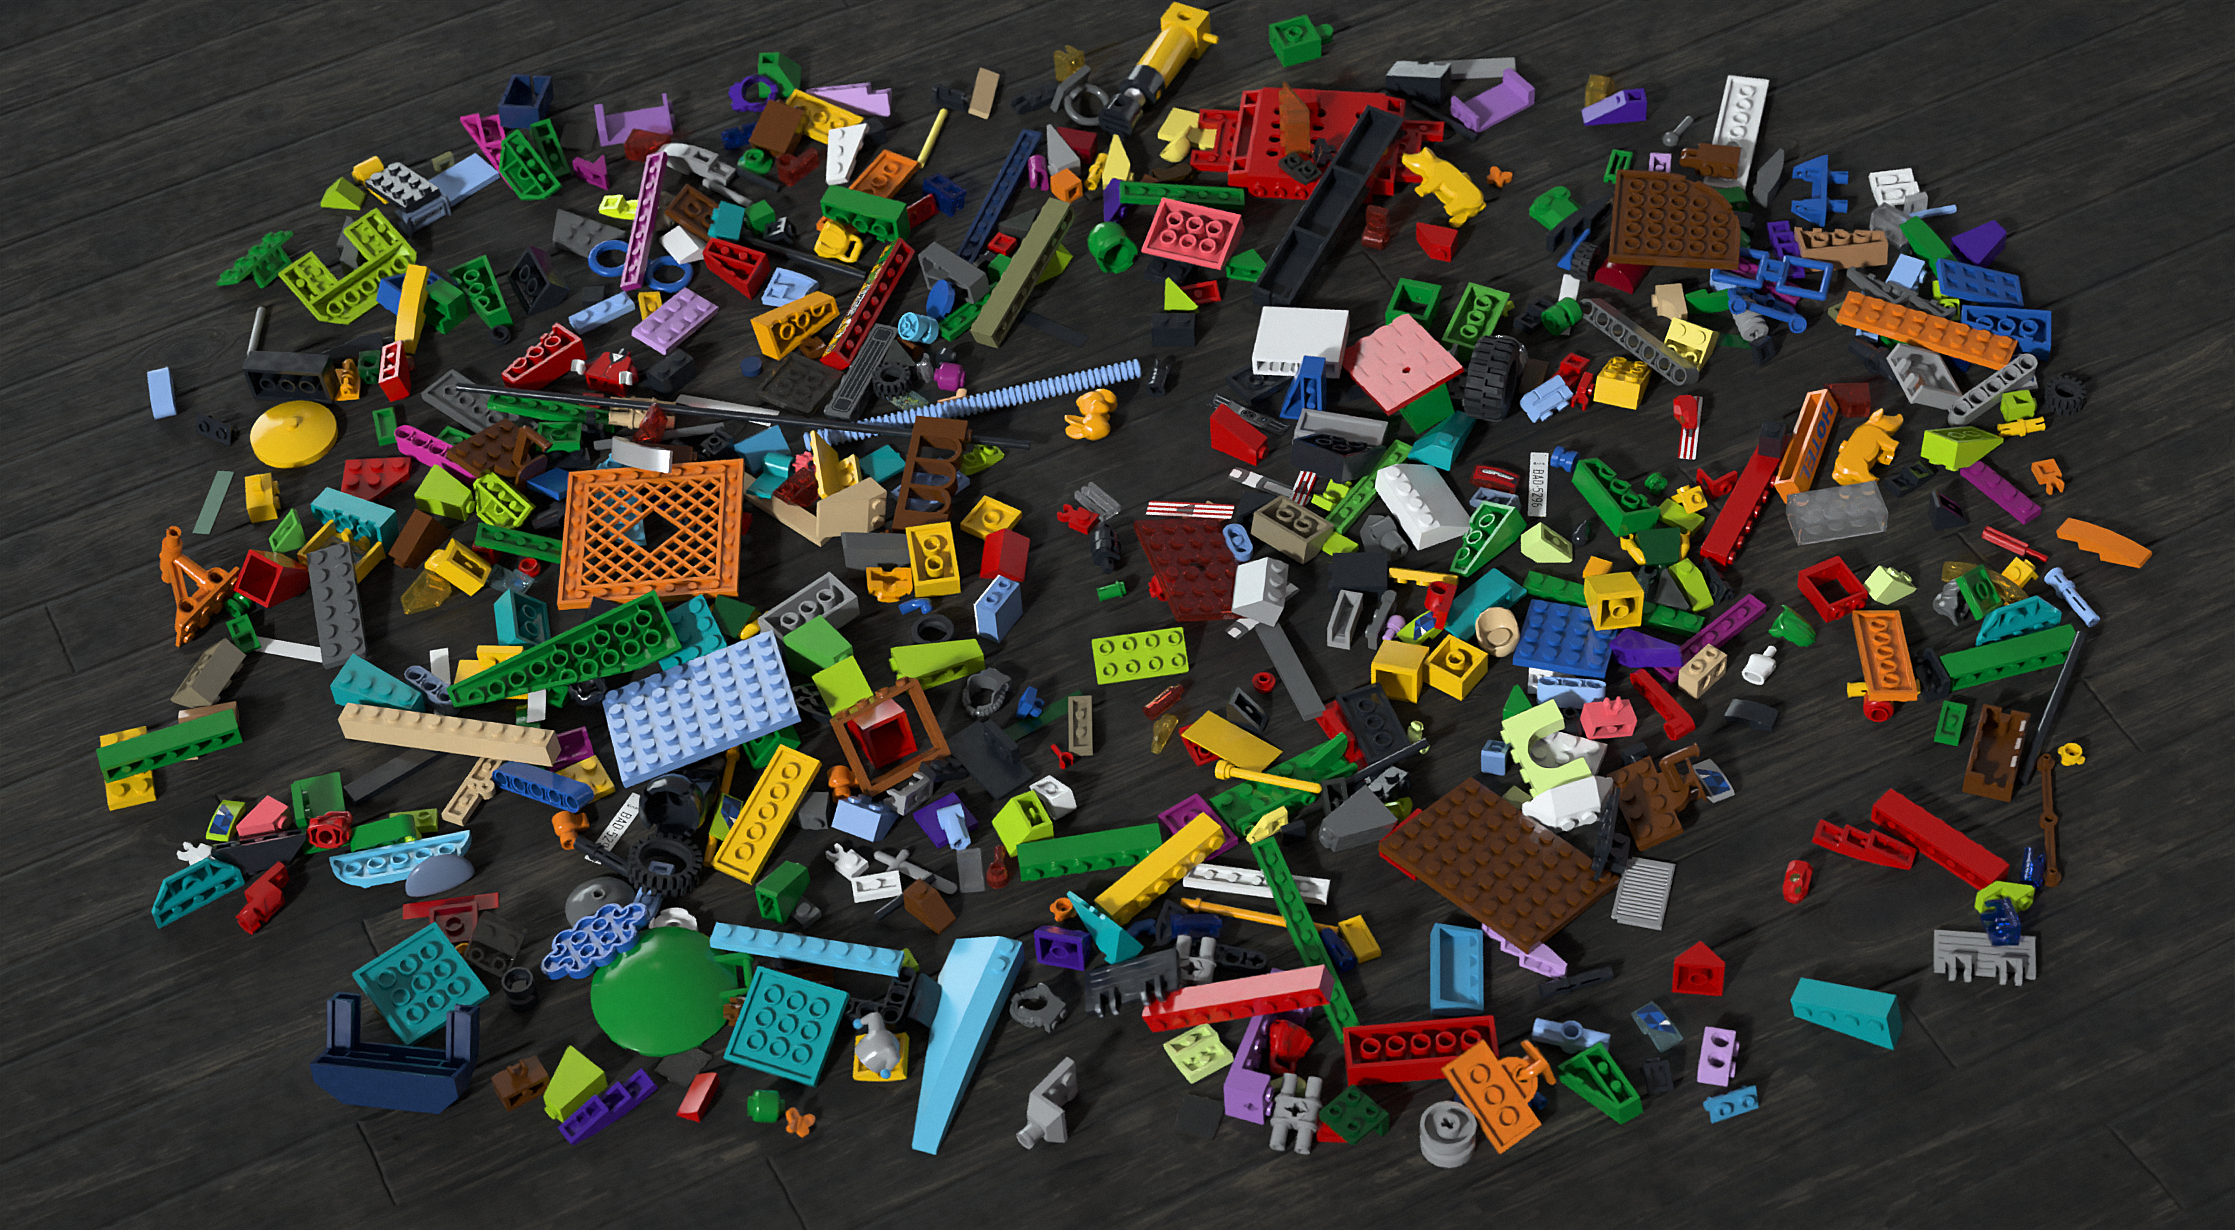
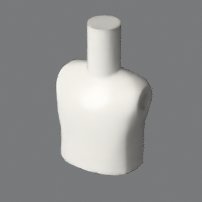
M1769 646L1763 655L1752 654L1748 664L1742 671L1744 679L1753 684H1763L1776 668V661L1772 659L1776 653V648Z

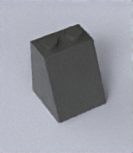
M1365 785L1323 819L1318 834L1320 836L1319 840L1326 848L1330 847L1333 852L1382 840L1396 827L1398 819Z

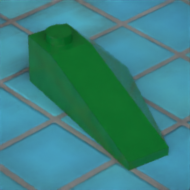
M1482 501L1469 520V531L1463 535V546L1457 550L1449 570L1450 573L1469 577L1514 543L1527 526L1517 509L1512 506Z

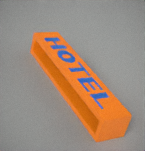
M1828 389L1808 392L1774 483L1785 504L1806 500L1838 411V406Z

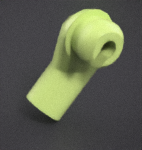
M1283 1077L1271 1081L1274 1093L1281 1090ZM1298 1077L1295 1093L1297 1097H1304L1307 1083Z

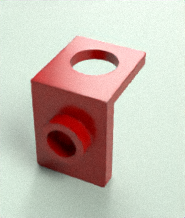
M1699 468L1697 469L1696 485H1700L1701 490L1714 500L1728 494L1735 488L1738 473L1734 470L1713 481ZM1702 478L1705 479L1707 487L1704 485Z

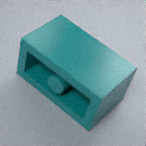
M721 201L719 207L713 210L711 220H714V224L710 225L707 236L737 244L745 208Z

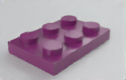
M1196 793L1159 814L1158 821L1171 836H1174L1202 812L1220 825L1226 842L1207 856L1202 862L1204 864L1236 846L1238 838Z

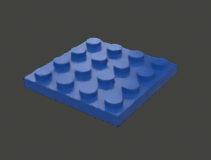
M1531 599L1520 634V641L1517 644L1513 657V665L1605 680L1612 656L1609 642L1618 635L1619 628L1595 631L1589 608Z

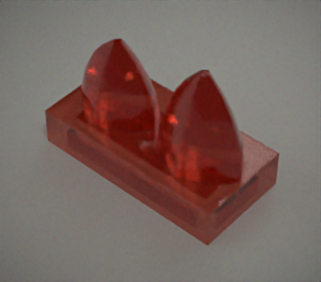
M656 403L648 407L645 418L639 425L640 429L633 435L631 441L649 439L653 444L661 441L668 418Z

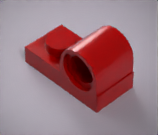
M1433 581L1429 584L1424 605L1428 610L1434 612L1432 618H1436L1434 626L1436 629H1444L1457 589L1456 585L1441 581Z

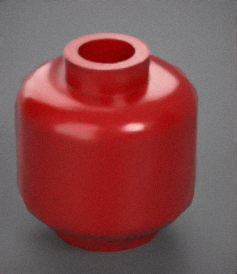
M1866 692L1863 699V712L1869 720L1874 722L1886 721L1894 713V701H1869L1868 692Z

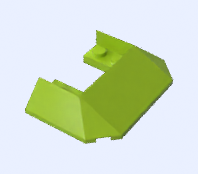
M377 208L344 229L343 233L368 262L340 281L330 273L312 251L278 273L280 278L318 321L345 325L351 324L380 304L376 301L382 278L406 273L408 264L415 265L416 252Z

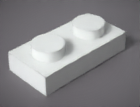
M899 871L851 878L855 903L899 896L902 893Z

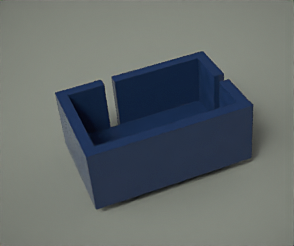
M512 74L503 94L504 97L502 96L498 105L500 126L511 129L527 128L530 130V124L544 120L554 97L552 76L534 75L535 94H532L530 75Z

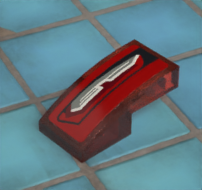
M1476 464L1469 483L1479 488L1491 489L1493 487L1499 491L1514 494L1521 475L1494 466Z

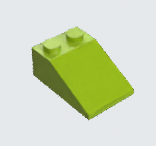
M1972 426L1925 430L1921 457L1929 459V463L1945 465L1947 470L1959 471V468L1970 467L2003 443L2004 438Z

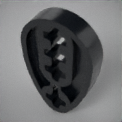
M815 683L792 688L794 698H796L795 702L801 715L815 722L831 725L829 720L833 717L825 702L821 701L823 698Z

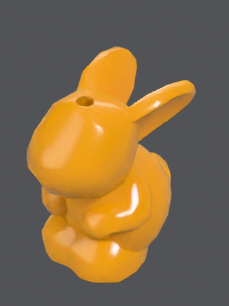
M1097 389L1080 396L1076 403L1084 417L1065 415V421L1071 424L1065 429L1067 436L1073 439L1085 437L1090 440L1106 437L1110 433V424L1108 422L1110 415L1108 413L1116 410L1117 397L1106 389Z

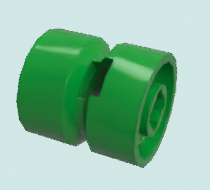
M1565 297L1557 302L1555 306L1545 310L1541 315V319L1547 331L1557 336L1581 321L1582 311L1574 299Z

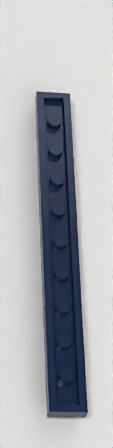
M1022 129L955 255L970 264L978 260L977 256L982 254L1026 171L1029 158L1035 154L1042 140V132Z

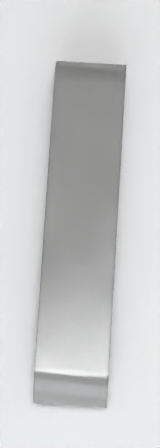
M2031 354L2020 355L1954 401L1948 415V423L1952 427H1964L2002 401L2003 393L2014 392L2034 377L2038 364L2036 357Z

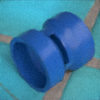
M1558 445L1552 454L1550 464L1556 468L1562 466L1565 471L1573 473L1578 460H1580V453L1574 450L1567 451L1565 447Z

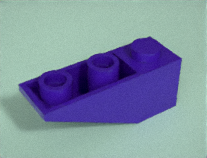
M1644 88L1622 90L1582 109L1584 126L1646 121L1647 101Z
M1112 178L1103 191L1104 222H1116L1119 224L1122 219L1126 218L1130 207L1135 205L1132 203H1120L1119 185L1122 180Z
M1628 628L1624 629L1609 642V647L1612 649L1613 662L1630 668L1682 667L1684 665L1680 646Z

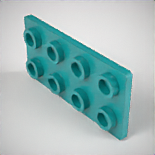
M1493 568L1453 600L1446 620L1448 625L1444 629L1467 643L1476 635V619L1482 612L1492 607L1509 609L1527 595V590Z

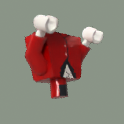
M621 349L618 354L604 352L598 359L589 364L579 359L572 361L571 371H578L580 375L586 374L589 389L626 397L630 385H636L639 382L636 367L633 366L631 353L626 349Z

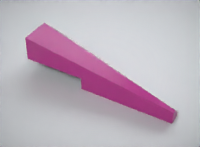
M479 113L460 117L461 123L499 172L502 150L501 142L505 139L504 129L500 126L499 114L480 118Z

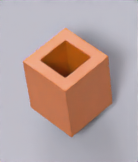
M1068 168L1050 177L1052 193L1061 201L1071 203L1083 196L1082 181Z

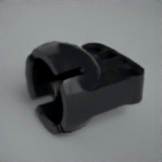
M677 768L652 778L639 797L638 813L642 824L648 830L653 824H656L657 827L653 833L655 836L658 833H663V837L668 838V833H673V839L680 835L685 840L694 835L700 829L715 800L720 797L721 790L718 772L707 769Z

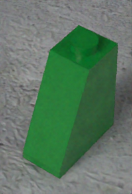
M785 861L756 887L755 892L763 919L784 925L810 884L808 869L804 865Z

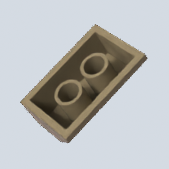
M1280 495L1254 512L1251 534L1297 562L1305 564L1317 556L1333 531L1334 524L1286 496Z
M224 638L204 651L170 700L173 703L190 708L216 705L220 700L219 693L221 690L227 689L231 684V676L238 673L243 667L241 662L246 655Z

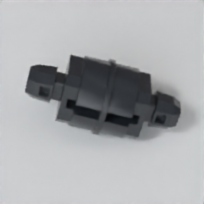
M1100 521L1096 531L1091 535L1090 551L1094 564L1100 566L1102 572L1109 575L1114 571L1116 563L1121 559V543L1117 530L1111 529L1108 522Z

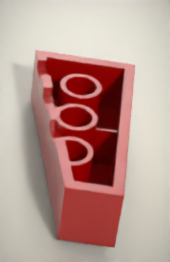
M559 323L552 326L553 331L541 336L540 343L535 347L531 346L526 350L527 355L523 358L519 357L501 373L505 387L535 391L545 387L571 370L574 359L583 361L587 359L582 339Z

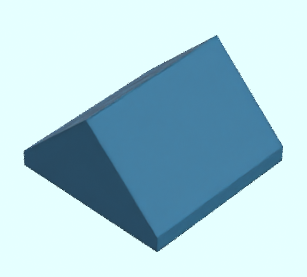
M778 425L769 427L734 444L735 452L741 459H744V463L753 474L763 470L761 461L763 456H766L769 452L792 456Z

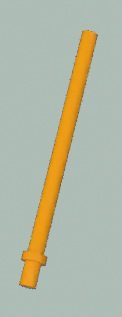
M740 745L732 747L726 752L727 762L720 790L721 793L723 792L729 795L736 761L740 758ZM709 835L703 860L705 867H711L718 838Z
M1182 898L1180 903L1181 907L1193 909L1196 913L1204 911L1286 927L1282 916L1203 902L1200 898H1196V900ZM1314 923L1318 933L1337 937L1339 927Z

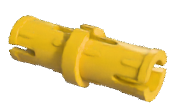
M1100 153L1095 164L1090 167L1088 178L1084 182L1087 189L1095 190L1100 179H1102L1108 157L1107 154Z
M2039 417L2028 420L2021 418L2017 422L1998 424V431H2001L1998 434L2003 438L2013 435L2025 436L2026 433L2045 431V423L2042 424L2044 418Z

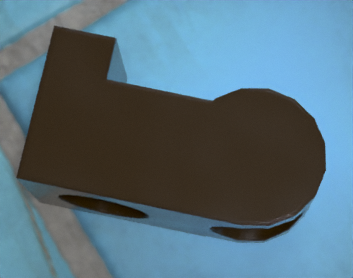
M1179 163L1175 167L1165 170L1157 167L1152 169V177L1159 179L1160 184L1190 186L1192 184V167L1187 163Z

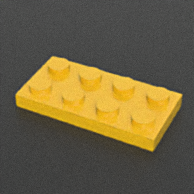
M797 89L794 90L785 102L788 106H799L805 110L810 120L803 134L827 145L829 130L854 126L864 121V118Z
M143 726L100 736L101 747L148 734L147 728ZM153 770L107 784L105 781L110 811L156 800Z

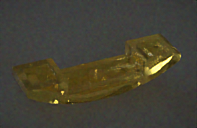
M1945 562L1943 564L1941 580L1949 582L1978 565L1964 562ZM1985 568L2000 598L2005 600L2004 606L2029 598L2016 583L1993 570Z

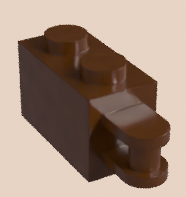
M1699 143L1698 149L1685 148L1682 150L1680 165L1695 168V175L1737 180L1741 147Z

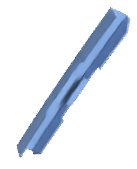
M1955 205L1904 214L1901 215V219L1903 218V221L1906 222L1916 215L1919 218L1945 215L1956 212L1957 208Z

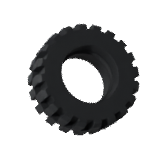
M1489 335L1478 339L1469 364L1464 392V410L1469 417L1497 423L1505 420L1514 397L1519 373L1520 346L1516 341Z

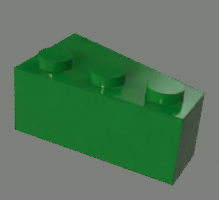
M1601 1042L1557 1066L1560 1082L1622 1125L1643 1113L1639 1095Z

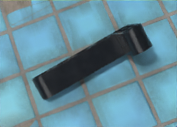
M908 966L901 967L899 976H893L884 1003L849 997L838 1028L868 1034L869 1025L856 1029L853 1026V1021L857 1018H863L870 1013L878 1012L882 1016L886 1030L893 1034L903 1033L908 1020L907 1016L915 1000V997L911 995L917 982L915 970Z

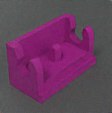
M585 726L556 735L561 751L552 767L548 766L550 772L558 771L594 756Z

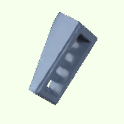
M1480 487L1469 501L1470 505L1478 508L1486 496L1485 501L1512 506L1518 512L1521 510L1518 495Z

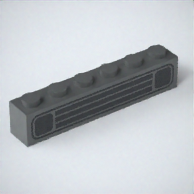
M876 323L872 331H869L864 345H861L856 359L852 360L849 371L843 375L841 385L834 391L830 404H827L825 407L824 415L828 421L857 423L874 393L872 372L873 370L876 371L875 368L877 366L881 368V363L884 362L891 342L901 337L898 328Z

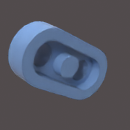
M1240 524L1227 525L1223 530V540L1232 559L1238 562L1248 561L1253 556V546L1245 528Z

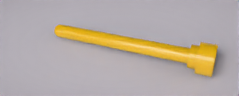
M1219 760L1215 768V776L1218 779L1228 780L1229 778L1237 777L1313 793H1320L1322 791V786L1317 783L1235 768L1229 761Z

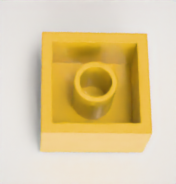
M1448 634L1424 661L1423 681L1462 701L1488 672V653Z

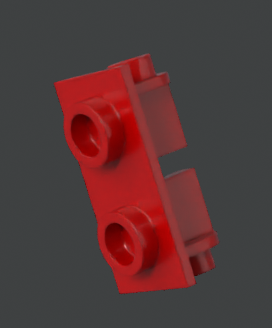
M932 194L907 208L910 229L939 212Z

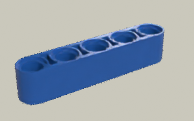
M507 761L492 772L493 781L498 787L569 812H578L594 799V793L587 784L526 763Z

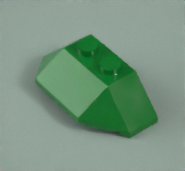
M519 129L502 140L499 172L522 201L547 199L562 187Z

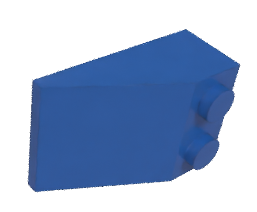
M430 271L427 284L431 286L441 277ZM406 273L382 278L380 281L376 301L395 315H398Z

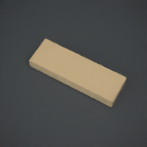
M980 68L968 113L988 119L999 74Z

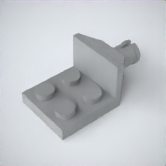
M1068 1057L1030 1093L1027 1110L1028 1123L1017 1133L1018 1141L1028 1149H1031L1040 1138L1048 1142L1064 1143L1067 1140L1065 1113L1061 1107L1067 1101H1071L1078 1091L1075 1062Z

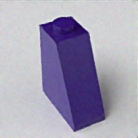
M1993 220L1952 237L1950 251L1960 263L1987 268L2005 248L2007 232Z

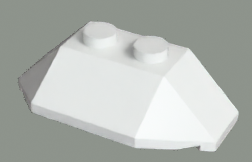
M1592 776L1549 789L1536 796L1531 802L1527 801L1522 804V812L1553 833L1569 831L1581 825L1592 824L1600 820L1602 812L1606 809L1605 805L1608 795H1613V779L1611 777Z

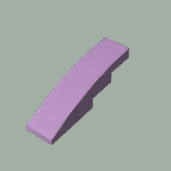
M1482 923L1483 935L1501 941V950L1518 956L1519 966L1556 980L1562 975L1567 977V963L1545 944H1541L1527 955Z

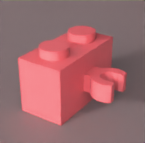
M1619 696L1616 700L1612 701L1609 698H1605L1603 702L1584 703L1580 721L1587 739L1592 740L1632 736L1637 718L1629 699L1621 700Z

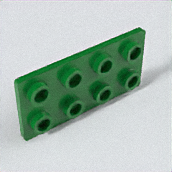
M279 231L274 234L272 232L266 234L262 238L263 242L251 247L248 250V255L234 262L235 266L232 269L221 273V278L216 284L218 286L236 284L250 273L260 288L266 287L278 276L279 272L292 264L281 245L294 235L293 232Z
M339 772L298 780L291 784L295 820L298 829L304 827L308 829L311 819H315L317 816H324L329 811H346ZM308 837L302 844L304 855L330 850L316 847V845L309 842ZM350 839L345 845H342V847L350 845Z

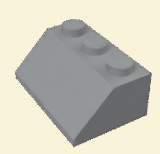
M1269 557L1239 565L1236 569L1231 612L1274 627L1284 609L1289 565Z

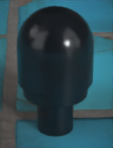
M1584 520L1582 524L1575 527L1571 535L1572 543L1575 546L1582 547L1588 543L1592 535L1590 521Z

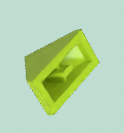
M341 177L327 189L320 204L321 207L360 210L366 194Z
M1168 277L1165 280V312L1198 313V306Z

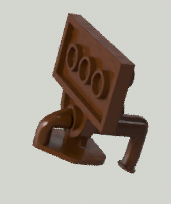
M504 418L447 449L446 457L477 479L493 471L499 475L511 477L513 486L522 494L528 495L531 489L527 488V480L543 474L548 462V457L544 454L531 460L528 452L536 448V444L542 448V452H546L553 446V443L549 442L528 426L519 428Z
M1693 743L1691 746L1665 756L1659 762L1662 770L1661 773L1657 772L1651 757L1648 756L1606 775L1613 779V792H1615L1616 787L1621 788L1619 806L1640 852L1684 833L1676 814L1684 810L1689 802L1703 798L1704 802L1707 801L1689 760V757L1700 756L1697 743ZM1683 760L1686 761L1690 769V773L1684 776L1678 773L1675 766L1676 763ZM1695 786L1698 787L1697 789L1691 791V788Z

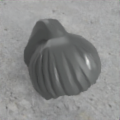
M1955 579L1950 580L1944 585L1943 591L1933 601L1934 610L1938 614L1949 617L1955 626L1959 625V622L1963 620V617L1970 609Z

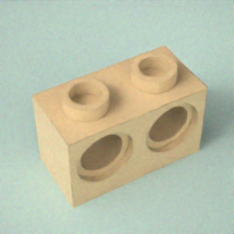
M1708 643L1679 670L1678 689L1697 700L1726 673L1727 655Z

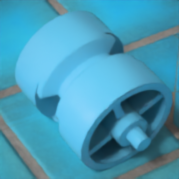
M909 312L901 317L898 324V332L904 340L931 344L938 336L939 326L933 317Z

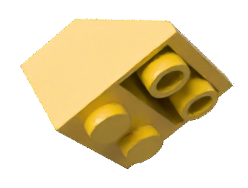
M452 538L434 572L472 596L485 584L492 568L488 561Z

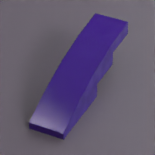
M1789 222L1767 223V232L1775 260L1782 261L1786 255L1801 258L1798 242H1795ZM1790 265L1787 279L1805 277L1804 267Z
M641 1068L623 1085L618 1081L600 1098L596 1094L565 1120L558 1129L573 1146L621 1118L658 1089V1087Z

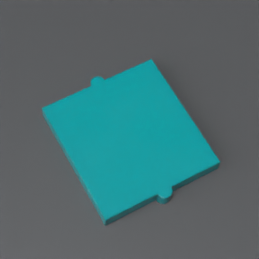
M889 445L859 460L860 469L864 472V476L871 477L878 484L903 471L906 464L900 457V454L896 453Z

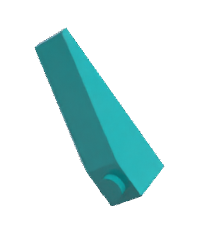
M1456 410L1454 414L1447 417L1414 443L1408 454V459L1450 471L1477 418L1469 417L1466 413Z

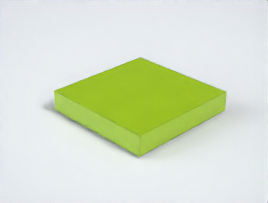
M853 655L812 676L833 718L836 717V712L855 706L858 700L874 697Z

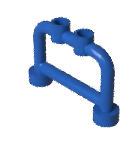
M1734 287L1728 289V307L1733 314L1738 315L1742 314L1745 310H1749L1787 322L1790 330L1794 333H1801L1806 329L1807 323L1804 317L1797 314L1792 306L1775 300L1771 293L1759 295L1755 293L1753 288L1748 287L1744 289ZM1751 293L1750 298L1759 304L1746 301L1742 296H1747Z

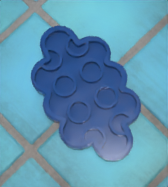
M615 903L602 906L594 916H585L579 919L573 929L564 930L554 938L552 942L553 951L541 962V971L546 978L551 980L559 979L567 974L574 979H582L593 973L596 967L611 964L616 959L618 953L627 952L636 946L640 937L638 930L643 928L650 919L649 910L643 903H632L624 908Z

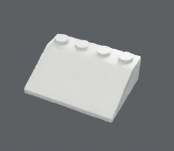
M1395 464L1378 470L1375 489L1417 550L1468 533L1470 528L1469 515L1434 466Z

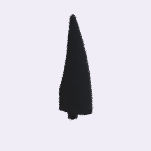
M375 332L359 336L343 345L319 353V355H330L333 365H342L346 359H352L354 363H358L359 352L381 350L382 353L383 346L395 341L393 336L383 338L381 332Z

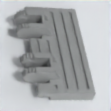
M1303 408L1293 439L1324 432L1346 437L1347 442H1368L1367 447L1375 448L1378 445H1383L1388 430V422Z
M1934 930V973H1945V967H1948L1949 981H1955L1957 975L1956 968L1964 969V981L1970 982L1971 969H1974L1975 976L1995 977L1996 971H1999V983L2005 985L2007 981L2006 972H2015V985L2021 986L2022 973H2024L2025 979H2036L2035 937Z

